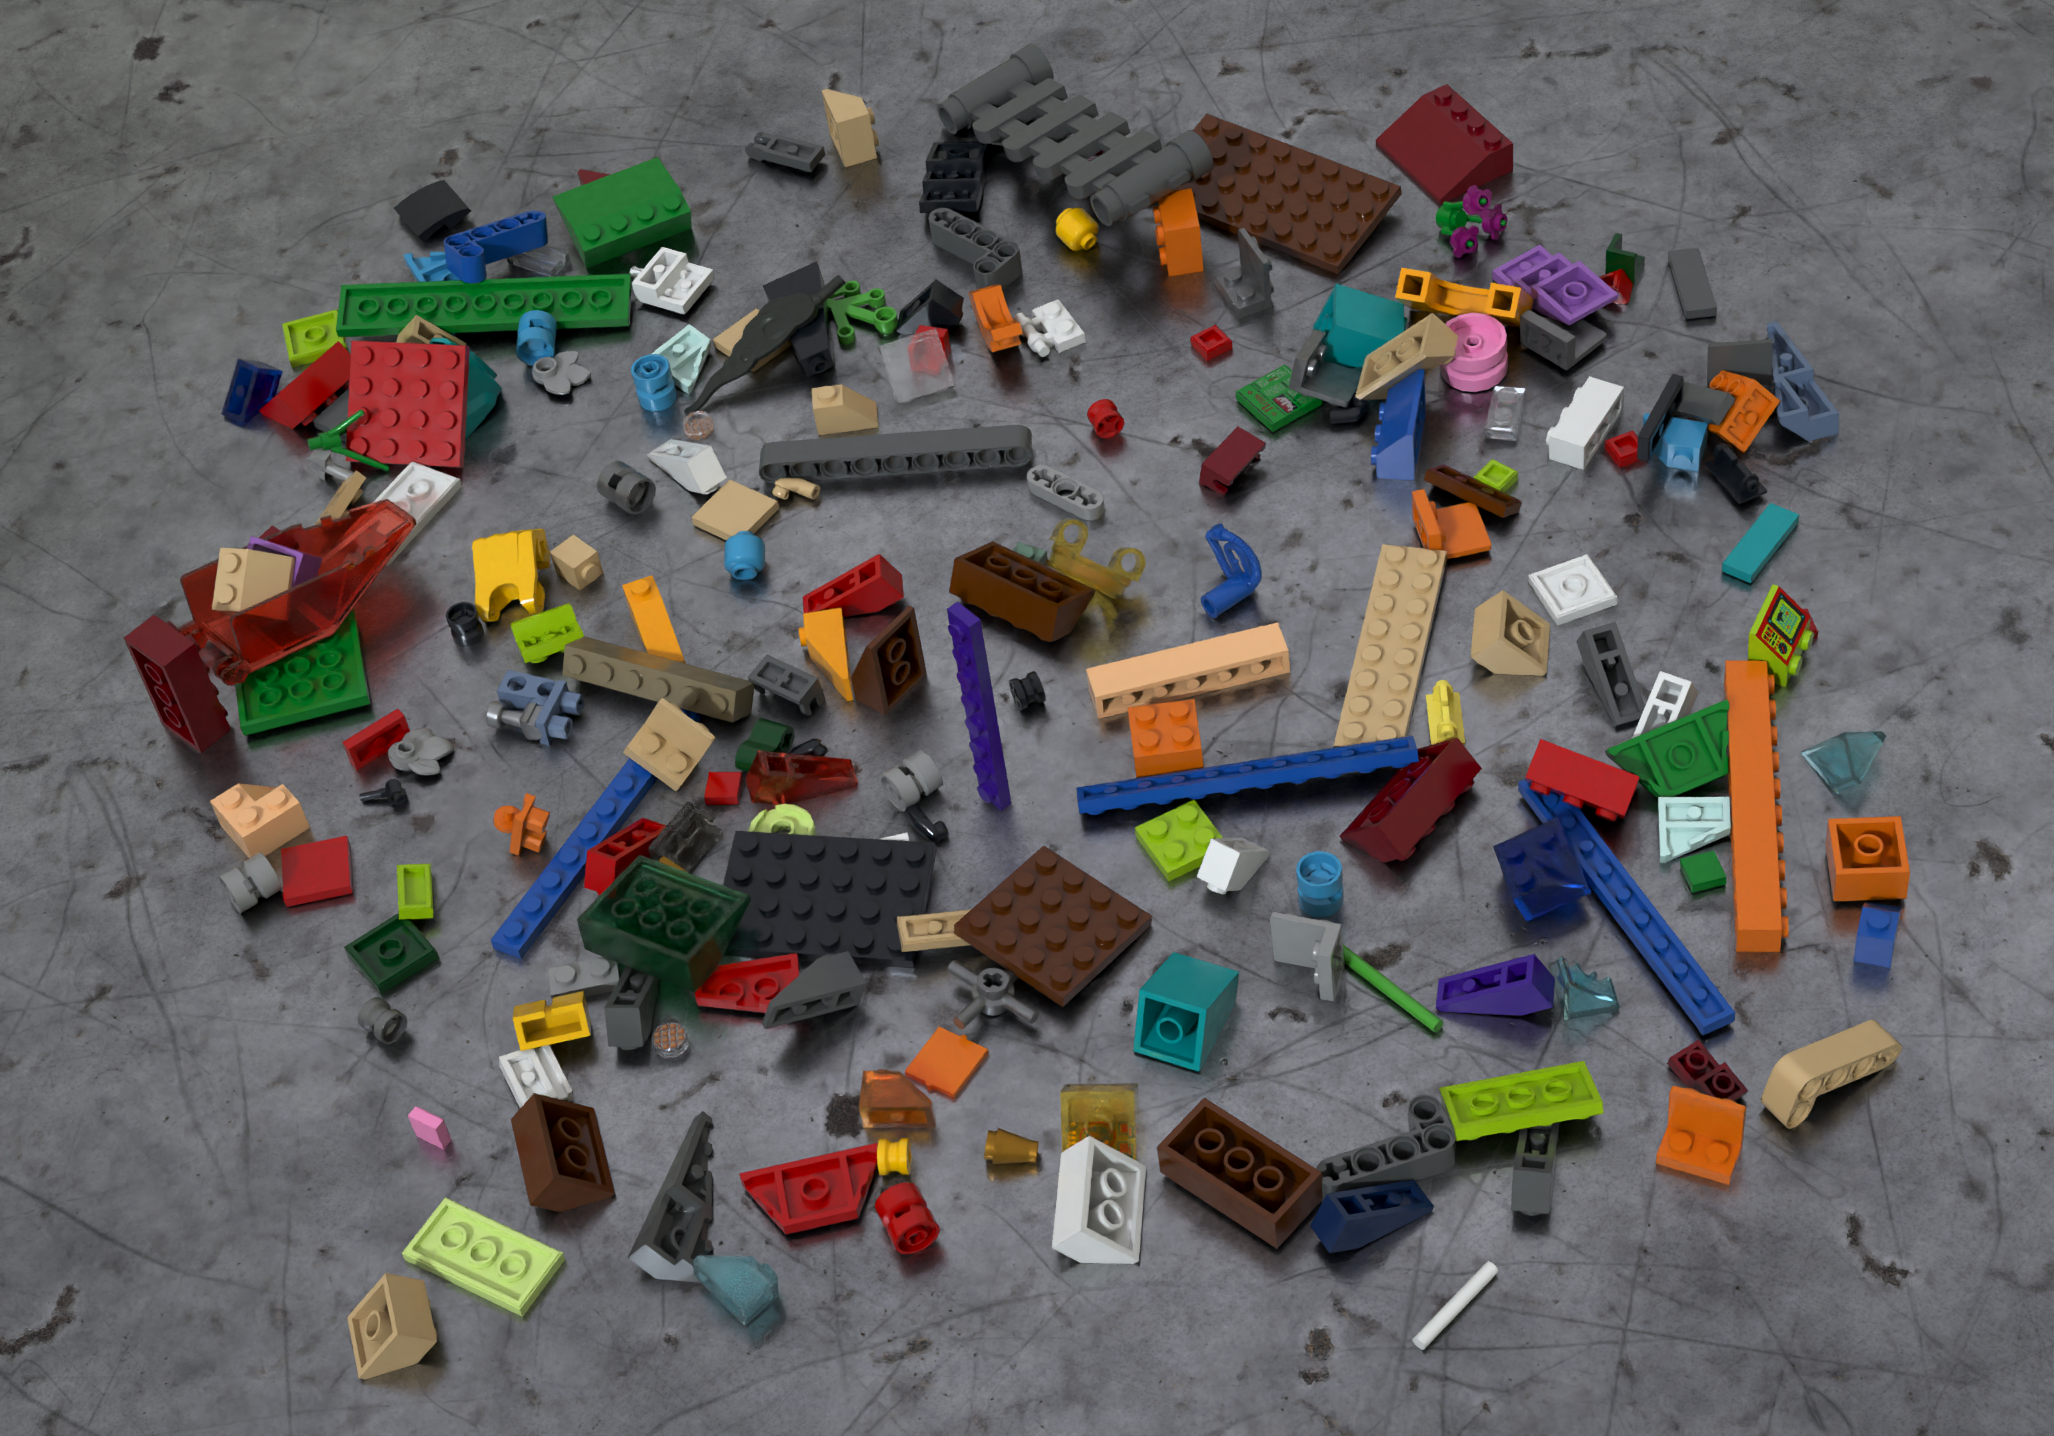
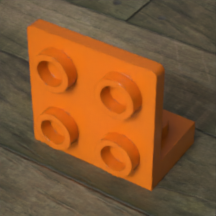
M1721 370L1711 380L1709 388L1727 392L1735 398V401L1719 426L1708 423V431L1717 434L1738 452L1745 453L1780 400L1755 379ZM1688 418V419H1687V420L1699 421V420H1695V419H1691V418Z
M1424 489L1412 491V519L1424 549L1447 551V559L1491 550V541L1475 504L1468 502L1436 509L1435 502L1428 500Z
M1672 1086L1669 1092L1668 1126L1656 1154V1164L1730 1185L1743 1150L1746 1107L1730 1099H1720L1702 1094L1692 1088Z

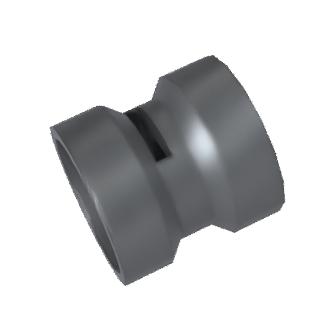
M374 997L368 1000L360 1009L358 1024L366 1031L374 1032L375 1037L382 1043L391 1044L396 1042L405 1032L407 1018L397 1009H391L390 1004L384 999Z

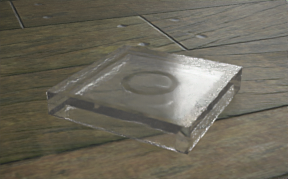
M936 328L878 347L897 405L955 387V382Z

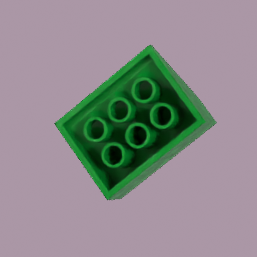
M658 157L552 196L586 268L692 228L691 210L680 188Z

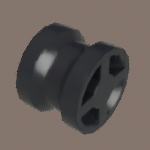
M1035 671L1027 673L1023 679L1013 678L1009 680L1012 697L1020 711L1027 709L1028 705L1033 702L1038 704L1046 702L1042 683Z

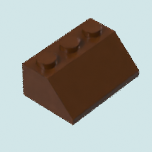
M533 1093L511 1118L530 1206L563 1212L612 1197L615 1192L594 1108Z

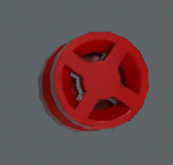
M1102 399L1093 403L1088 409L1087 418L1094 426V430L1099 437L1111 438L1119 434L1123 429L1124 419L1117 411L1113 401Z

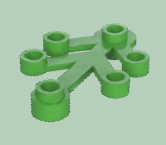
M847 281L844 286L827 299L828 310L832 311L838 328V341L841 344H851L856 339L854 328L849 325L846 316L875 324L876 329L883 334L892 333L898 325L896 310L892 307H881L886 303L884 290L880 288H874L867 293L861 294L860 284L857 281ZM843 295H844V297H845L844 299H840V300H834V299H833V298H836V297H839V296H843ZM868 303H869V305H870L871 307H874V308L881 307V308H879V309H877L875 312H873V311L866 310V309H863V308H860V307H857V306H861V305H865V304H868Z

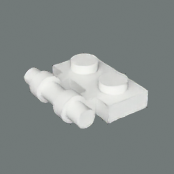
M1059 299L1033 309L1032 319L1026 317L1023 313H1017L1013 318L1014 321L1020 322L1023 332L1021 336L1028 339V346L1041 357L1049 354L1050 347L1054 346L1058 353L1086 342L1085 333Z

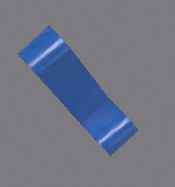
M537 210L527 211L446 237L444 239L447 269L465 283L484 281L487 277V264L543 247L548 243L546 214Z

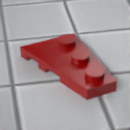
M794 953L694 969L697 1005L766 1013L769 1002L800 975L798 954Z

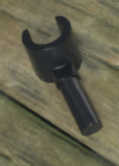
M396 779L387 781L385 788L360 793L359 795L361 801L387 797L388 802L393 805L402 804L407 800L405 789L401 787L400 781Z

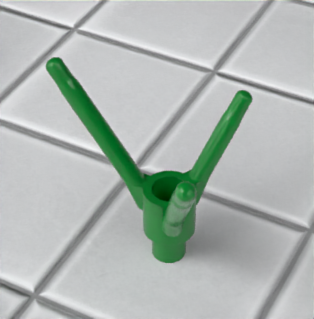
M362 409L333 429L319 433L318 437L307 439L310 451L322 449L323 451L331 450L333 453L345 455L384 471L390 470V467L386 464L341 446L340 436L346 434L347 427L365 414Z

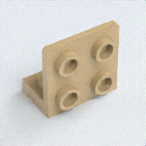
M661 698L623 753L677 792L713 743L715 736L710 733L705 725L695 722L685 715L679 706Z

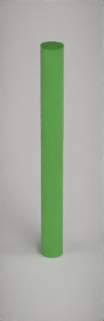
M1343 944L1344 963L1434 1033L1442 1028L1444 1022Z

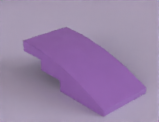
M1541 245L1492 270V279L1496 283L1522 288L1534 299L1532 309L1568 325L1618 299V293L1580 260L1572 264L1560 252L1553 256Z

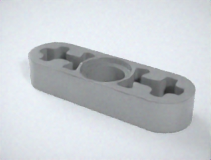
M1038 465L1028 471V488L1032 494L1084 520H1096L1104 514V498L1101 492L1046 465ZM1065 489L1074 491L1072 494L1068 496H1061L1058 494L1060 491Z

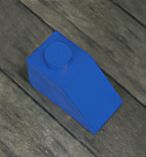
M1865 901L1857 931L1854 962L1891 968L1901 907Z

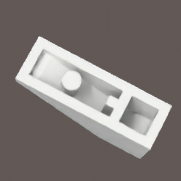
M670 439L647 454L650 461L692 492L709 494L719 487L718 483L727 478L712 447L708 445Z
M1660 671L1632 738L1688 716L1698 695L1694 684L1691 681Z

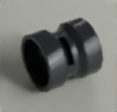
M459 602L447 610L446 619L451 628L453 640L457 645L471 646L483 638L484 630L479 621L477 609L472 603Z

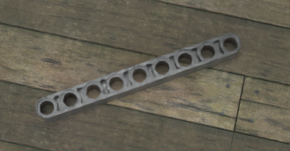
M1005 425L770 442L761 448L759 476L765 482L775 483L779 478H802L807 481L1023 466L1029 463L1032 457V432L1023 425Z

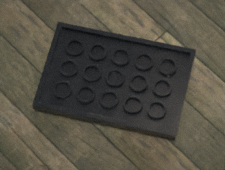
M735 831L709 943L711 955L769 958L797 953L800 961H815L826 954H838L848 951L855 964L914 968L917 951L902 952L897 929V917L925 914L937 852L936 845L931 842Z

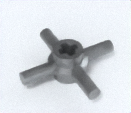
M953 960L949 964L948 972L972 987L973 1001L953 1019L954 1024L958 1028L964 1029L981 1012L993 1016L1002 1014L1007 1009L1030 1024L1037 1020L1039 1012L1014 997L1013 982L1019 977L1009 970L1003 971L998 968H988L977 974L957 960Z

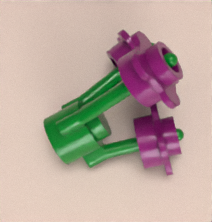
M1476 185L1470 186L1463 197V201L1453 203L1445 201L1436 213V224L1441 228V234L1451 236L1450 245L1454 248L1453 255L1457 258L1462 257L1465 253H1473L1478 249L1477 235L1479 229L1474 225L1470 226L1469 229L1464 227L1467 222L1481 223L1483 231L1491 233L1493 240H1497L1500 232L1506 229L1507 216L1502 213V206L1496 204L1494 210L1489 209L1492 199V193L1489 189L1480 190Z

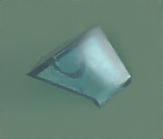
M1882 731L1843 732L1799 753L1838 794L1861 784L1886 735Z
M1562 956L1556 961L1548 963L1550 972L1555 978V990L1564 1020L1615 1012L1620 1008L1612 979L1606 977L1602 981L1596 979L1597 972L1595 971L1587 975L1577 963L1569 967L1567 959Z

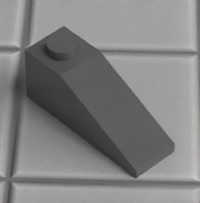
M1616 622L1583 631L1576 642L1587 674L1614 726L1617 727L1640 720L1645 705Z
M846 951L838 954H826L816 959L769 1002L762 1022L764 1029L859 1005L867 983L850 953Z
M627 964L604 1007L609 1047L633 1050L644 1046L652 1028L662 973L661 964Z
M1560 1122L1549 1126L1520 1129L1513 1167L1512 1211H1521L1523 1214L1530 1216L1550 1213Z

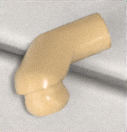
M779 478L775 481L774 484L776 485L772 491L774 496L783 500L788 498L790 491L815 500L820 494V486L802 478Z

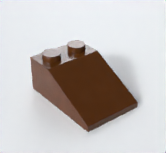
M909 605L866 646L851 676L855 699L883 715H886L927 675L915 609Z

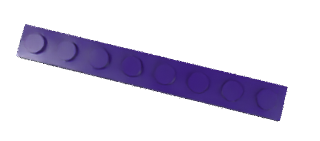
M956 602L947 608L950 624L948 625V630L952 636L954 646L952 653L957 663V679L962 691L961 702L965 707V724L969 730L971 741L969 742V747L973 752L975 763L973 769L977 775L979 785L977 791L986 803L991 802L1002 811L1012 802L981 620L962 604Z

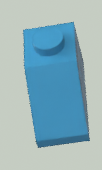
M1649 413L1644 414L1643 426L1650 415ZM1673 417L1654 453L1667 467L1699 472L1707 447L1708 423Z

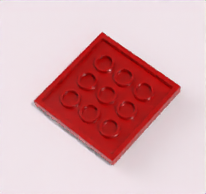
M351 341L348 418L361 409L364 410L365 414L347 427L346 449L385 464L409 465L411 462H416L424 466L464 468L470 346ZM346 456V461L348 462H360L358 460Z

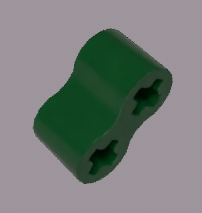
M764 718L758 719L749 738L737 750L735 756L736 769L767 779L771 778L776 771L780 759L788 753L793 744V727Z

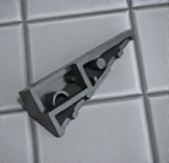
M703 1111L693 1119L628 1255L631 1261L656 1279L706 1283L712 1275V1270L707 1269V1254L712 1250V1241L707 1240V1224L712 1220V1172L708 1171V1156L712 1153V1144L708 1143V1127L712 1124V1118Z

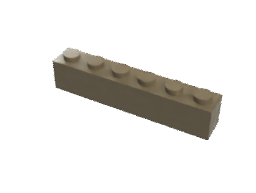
M586 636L566 644L564 650L562 676L656 702L663 698L682 709L732 723L751 714L755 684L748 680Z

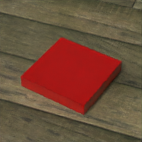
M347 836L281 849L283 900L286 907L353 893L350 842Z

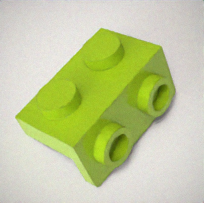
M570 603L510 624L517 647L525 663H540L548 659L551 654L559 651L564 653L566 644L584 637Z

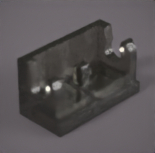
M687 801L648 847L654 869L659 871V860L665 856L692 874L723 836L720 828L711 825L716 817Z

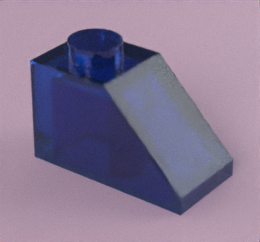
M238 358L221 414L241 424L250 422L260 412L259 410L276 396L283 371L261 361Z

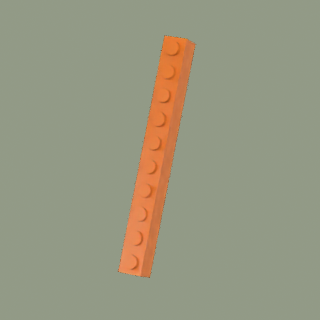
M1725 660L1724 697L1729 702V711H1727V731H1729L1727 756L1736 952H1780L1781 938H1788V916H1781V909L1787 908L1786 888H1780L1779 881H1785V860H1778V854H1783L1784 837L1783 832H1777L1776 826H1782V805H1775V799H1780L1781 788L1780 778H1774L1773 773L1779 772V752H1772V746H1777V726H1771L1770 720L1776 719V700H1769V695H1774V674H1768L1767 661Z

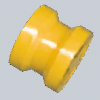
M887 1138L878 1140L877 1164L880 1176H888L891 1172H899L902 1175L911 1174L912 1151L909 1138H901L898 1142H890Z

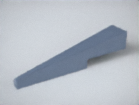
M1777 321L1767 323L1768 339H1771L1773 344L1772 374L1775 397L1780 400L1776 406L1779 423L1807 441L1839 434V412L1814 381V369Z

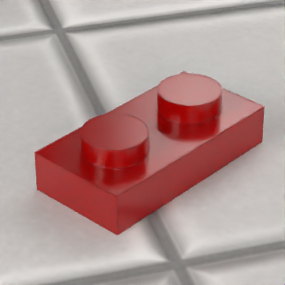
M396 709L342 743L350 763L356 770H359L387 753L392 744L402 741L404 735L410 732L404 714L399 709Z

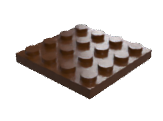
M1042 846L954 924V934L1064 1007L1151 926L1152 915L1046 846Z

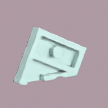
M689 324L652 354L662 355L667 358L674 384L689 395L695 386L710 351L711 341L707 336Z
M1658 797L1660 863L1671 861L1729 835L1731 830L1729 797Z

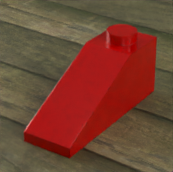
M878 554L803 596V612L810 613L841 608L843 617L878 612L904 598L902 574L883 556Z
M641 818L587 850L584 888L596 891L602 897L613 898L631 887L671 834V827Z

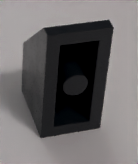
M935 279L900 311L896 331L900 334H915L919 325L948 329L951 326L954 327L963 317L962 306L964 298Z

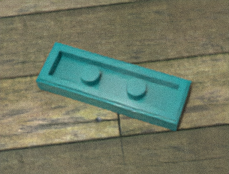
M1770 503L1724 560L1722 572L1752 583L1799 523V514Z

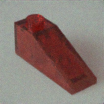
M768 751L757 752L745 778L752 803L773 805L791 804L856 788L858 784L851 759Z

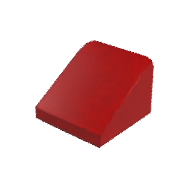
M1623 269L1599 276L1600 279L1618 293V299L1611 303H1629L1633 283Z

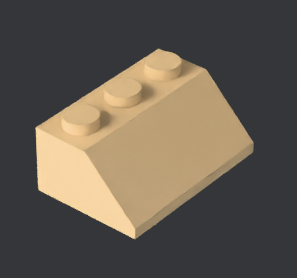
M1431 313L1365 357L1355 396L1359 400L1386 399L1390 388L1416 370L1425 369L1426 377L1434 368L1440 364L1445 365L1453 359L1456 354L1455 348L1458 335L1434 313Z

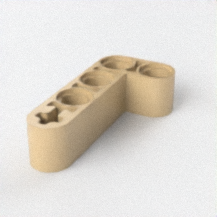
M1869 1020L1784 1055L1772 1069L1760 1101L1786 1128H1795L1808 1117L1817 1096L1888 1067L1900 1055L1902 1044L1876 1020Z

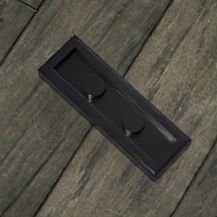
M1671 375L1640 431L1637 449L1638 460L1648 462L1652 458L1681 405L1684 390L1683 376Z

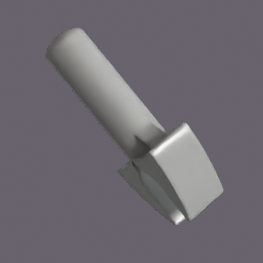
M314 450L307 458L310 461L307 467L324 481H326L329 475L344 481L354 473L333 463L331 452Z

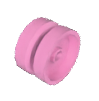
M1480 313L1458 315L1447 321L1446 325L1458 335V340L1455 348L1456 354L1453 359L1445 365L1440 364L1443 379L1451 387L1469 392L1488 390L1499 384L1506 376L1508 369L1507 334L1504 326L1496 318Z

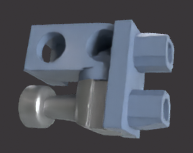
M508 670L497 689L500 702H491L487 710L486 721L489 727L502 728L505 724L520 727L527 739L531 741L532 739H540L541 744L550 746L554 737L569 738L573 723L571 718L565 717L566 713L581 715L585 704L582 694L568 690L566 681L557 680L555 682L548 678Z

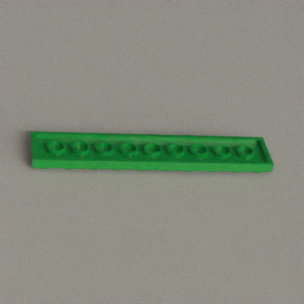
M631 274L485 279L478 283H465L462 280L341 285L336 332L338 337L398 335L416 315L447 333L518 330L520 317L524 313L533 310L545 311L552 315L556 320L557 329L629 326L632 278Z

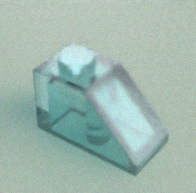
M698 1255L693 1259L694 1276L745 1326L778 1297L777 1274L768 1264H760L752 1256Z

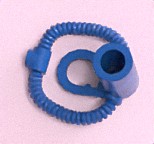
M1222 523L1213 526L1211 530L1207 531L1205 536L1220 564L1219 566L1222 567L1221 570H1223V573L1228 578L1201 597V604L1204 610L1212 618H1217L1253 594L1262 578L1260 563L1252 548L1242 538L1225 529ZM1218 541H1228L1224 545V552ZM1232 550L1239 556L1244 571L1241 570L1238 564L1239 560L1235 558Z

